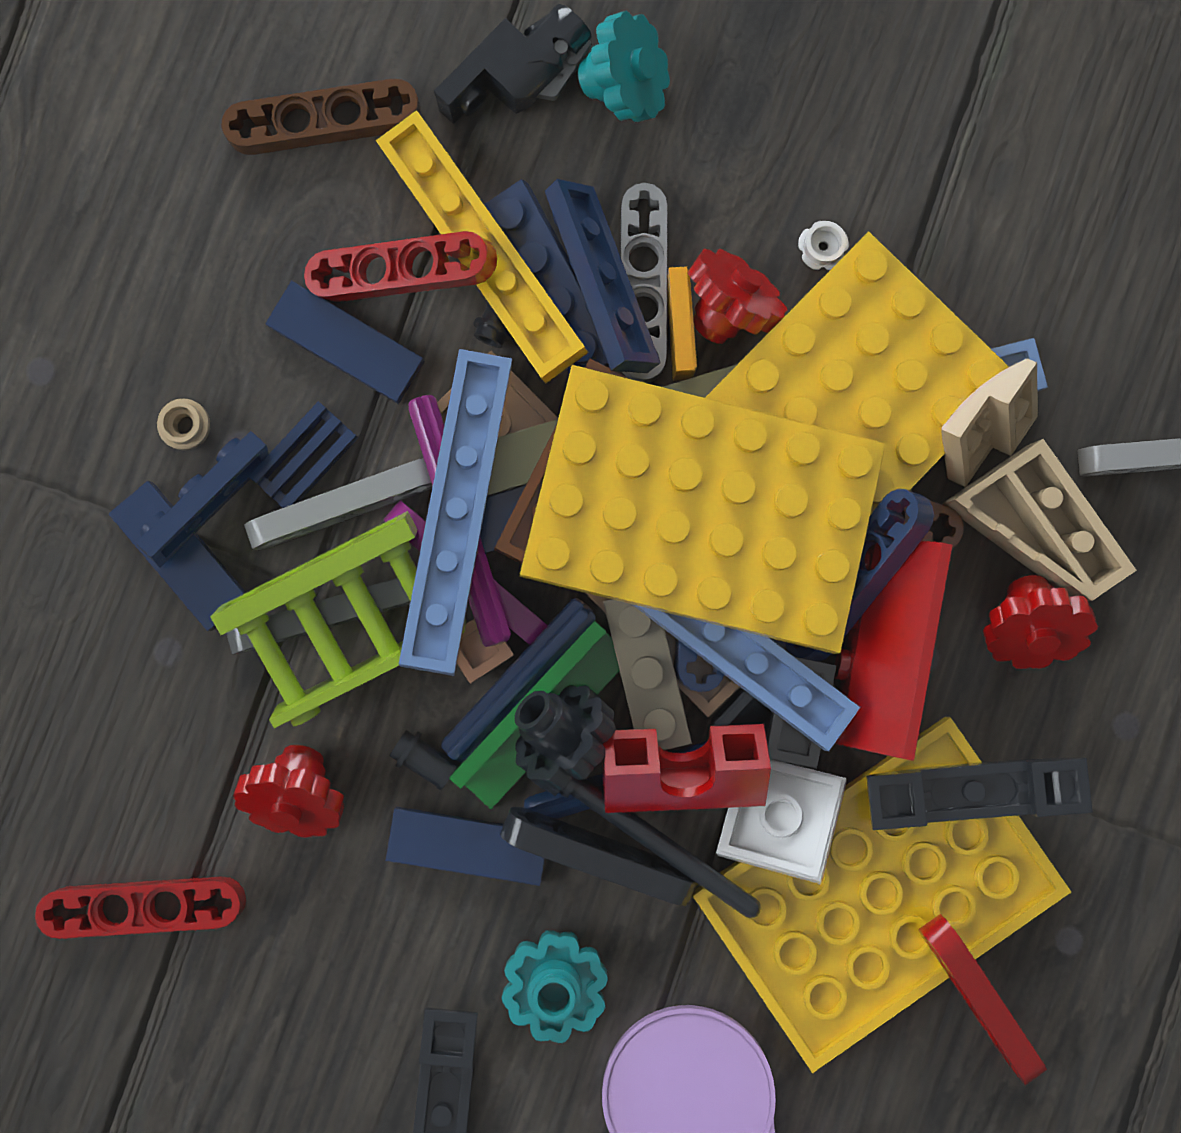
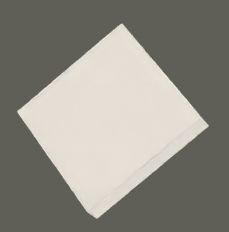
M770 759L771 773L766 806L728 808L716 854L720 857L821 884L845 791L846 778Z

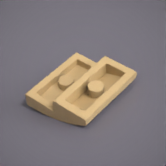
M1027 358L992 377L973 392L943 425L941 433L947 478L966 487L992 448L1010 456L1013 454L1038 417L1037 362Z

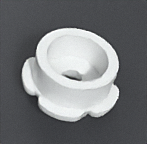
M830 221L815 222L810 229H805L802 232L798 241V248L803 252V262L814 270H819L821 267L831 270L844 257V251H847L849 247L848 238L843 229ZM825 242L828 249L825 251L820 250L819 243Z

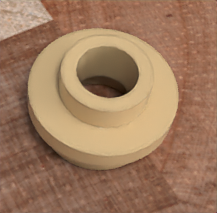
M176 399L166 404L159 413L157 429L161 439L167 445L178 450H191L200 446L206 440L210 431V418L207 411L199 403L190 399ZM184 417H191L193 421L192 429L186 434H180L178 431L179 421Z

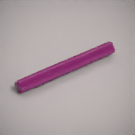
M425 395L409 402V413L433 486L444 431V422L436 398L433 395ZM480 538L468 600L482 644L485 647H490L508 641L511 633Z

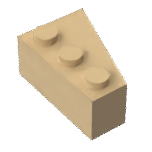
M1044 439L1023 447L942 503V505L954 509L962 520L1038 576L1046 578L1049 584L1055 588H1065L1068 591L1069 597L1085 596L1088 601H1093L1137 571Z

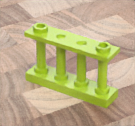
M408 511L221 605L210 616L220 635L237 628L240 635L247 634L284 699L283 702L277 704L269 718L274 728L288 721L291 722L292 726L303 724L320 713V705L399 666L403 641L400 643L396 642L360 575L364 572L361 566L363 563L380 556L383 563L389 561L411 602L417 568L408 550L412 548L409 540L415 538L418 529ZM330 580L333 581L336 587L342 586L378 651V654L353 667H350L313 600L317 596L314 588ZM285 604L288 611L294 609L331 675V678L305 691L302 689L266 625V622L269 621L266 613ZM466 619L464 620L462 633H464L466 629Z

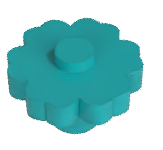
M626 10L609 15L596 28L599 44L593 46L587 58L580 62L578 77L581 88L590 99H598L604 102L606 107L614 112L620 121L632 119L634 122H640L655 118L658 111L664 109L665 97L663 90L668 88L670 84L669 72L667 70L668 58L666 53L661 48H658L657 30L643 14L632 16Z
M547 930L541 935L538 945L530 941H523L516 948L515 954L508 959L504 971L509 983L503 990L502 1002L509 1010V1017L513 1024L518 1026L530 1024V1031L535 1040H551L556 1043H563L568 1040L572 1028L582 1032L589 1031L594 1026L596 1018L604 1012L605 999L600 990L607 984V970L601 963L599 952L595 948L584 947L579 949L578 937L574 933H559L554 930Z

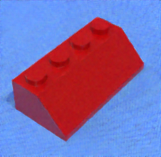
M921 541L849 631L846 649L841 648L840 653H837L834 679L840 680L839 692L857 704L860 709L835 742L836 744L914 761L952 544ZM878 543L872 545L865 555V566L868 571L873 570L880 562L882 553Z

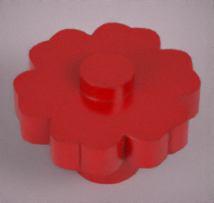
M703 249L688 271L689 277L697 283L694 286V291L701 297L695 305L694 327L702 336L714 343H725L728 338H734L741 329H745L752 334H758L760 330L769 333L785 317L787 307L778 299L780 296L779 290L763 273L750 269L746 261L739 256L730 254L723 249H718L716 253L709 249Z
M1030 575L1021 577L1009 585L1007 589L1008 595L1000 606L994 608L989 613L991 624L983 629L987 649L992 653L994 660L1000 662L1011 660L1013 667L1017 669L1030 667L1040 669L1049 666L1054 659L1070 660L1077 656L1079 652L1088 648L1091 645L1089 635L1098 629L1093 609L1089 606L1085 596L1069 597L1068 591L1065 588H1055L1049 584L1046 578Z
M290 745L285 747L283 753L275 758L274 763L254 765L251 768L250 774L240 775L233 797L235 799V807L240 811L249 813V820L252 823L275 833L289 831L298 837L307 838L325 836L328 828L339 827L344 810V795L330 789L331 782L325 778L324 758L318 751L303 745Z

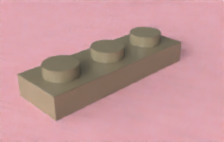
M613 599L603 601L634 730L656 729L658 746L663 750L692 744L665 629L632 604Z

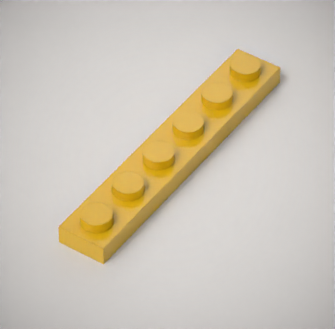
M418 111L413 112L378 138L376 142L440 234L462 231L474 232L491 242L496 249L498 258L496 269L488 280L477 284V287L542 380L547 383L589 353ZM471 248L470 256L458 259L461 264L470 268L471 261L478 259L480 253Z

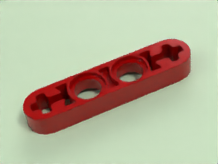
M462 231L321 251L309 259L305 267L304 279L306 286L313 294L329 301L341 302L477 285L485 282L492 276L496 269L498 258L496 249L491 242L474 232ZM471 248L480 253L478 259L471 261L470 268L459 262H449L448 255L455 259L470 256ZM430 251L433 256L431 271L422 278H416L412 269L414 259L421 252ZM383 257L386 263V273L378 283L370 284L366 275L367 267L375 258ZM332 268L343 273H350L351 279L345 276L333 277L330 279L329 285L324 283V277L332 274Z
M222 876L67 886L48 893L40 900L36 907L35 919L42 933L50 938L57 939L218 929L229 925L241 915L245 908L246 895L239 882L230 877ZM191 889H194L196 891L194 897ZM217 889H221L222 898H231L232 905L226 908L222 915H219L216 906H201L194 911L196 918H192L195 901L211 898L217 893ZM160 892H171L180 900L181 909L176 919H164L156 912L155 899ZM109 895H118L126 901L129 910L124 922H111L104 915L103 903ZM62 901L67 909L82 908L89 904L88 914L76 915L66 920L65 924L61 916H54L53 908L62 904Z
M939 914L918 929L922 938L1000 1054L1023 1084H1029L1047 1070L1045 1064L950 923Z

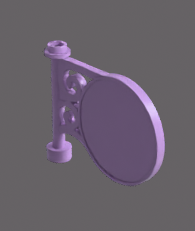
M678 1005L660 1009L637 1021L623 1034L615 1045L606 1065L602 1088V1106L609 1133H775L773 1119L776 1103L775 1086L769 1063L754 1037L741 1024L724 1013L695 1005Z

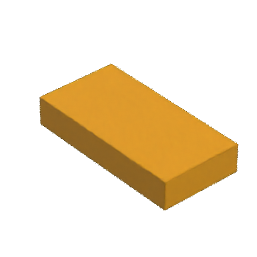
M687 267L669 268L667 274V304L673 381L690 379L697 368L691 282Z

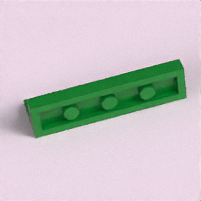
M594 621L524 698L535 691L554 693L559 696L561 691L569 685L576 687L586 685L598 694L620 671L612 637ZM521 701L449 777L460 789L465 785L490 809L499 802L525 773L515 762L517 754L515 744L521 735L514 718Z

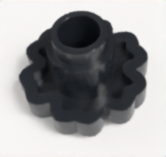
M569 685L561 691L559 696L544 691H535L521 701L515 712V723L519 727L521 735L515 744L517 752L515 762L516 765L527 773V778L545 790L551 788L557 791L563 790L569 784L572 777L578 780L585 779L594 767L604 759L606 752L603 743L608 741L615 733L613 709L586 685L579 687Z

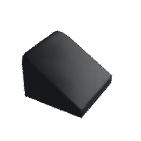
M740 688L711 719L712 723L710 725L762 724L771 712L764 704Z

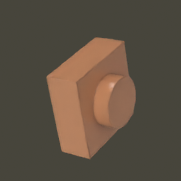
M475 619L466 624L465 632L462 633L457 664L471 684L515 654L507 642L485 647L482 644Z

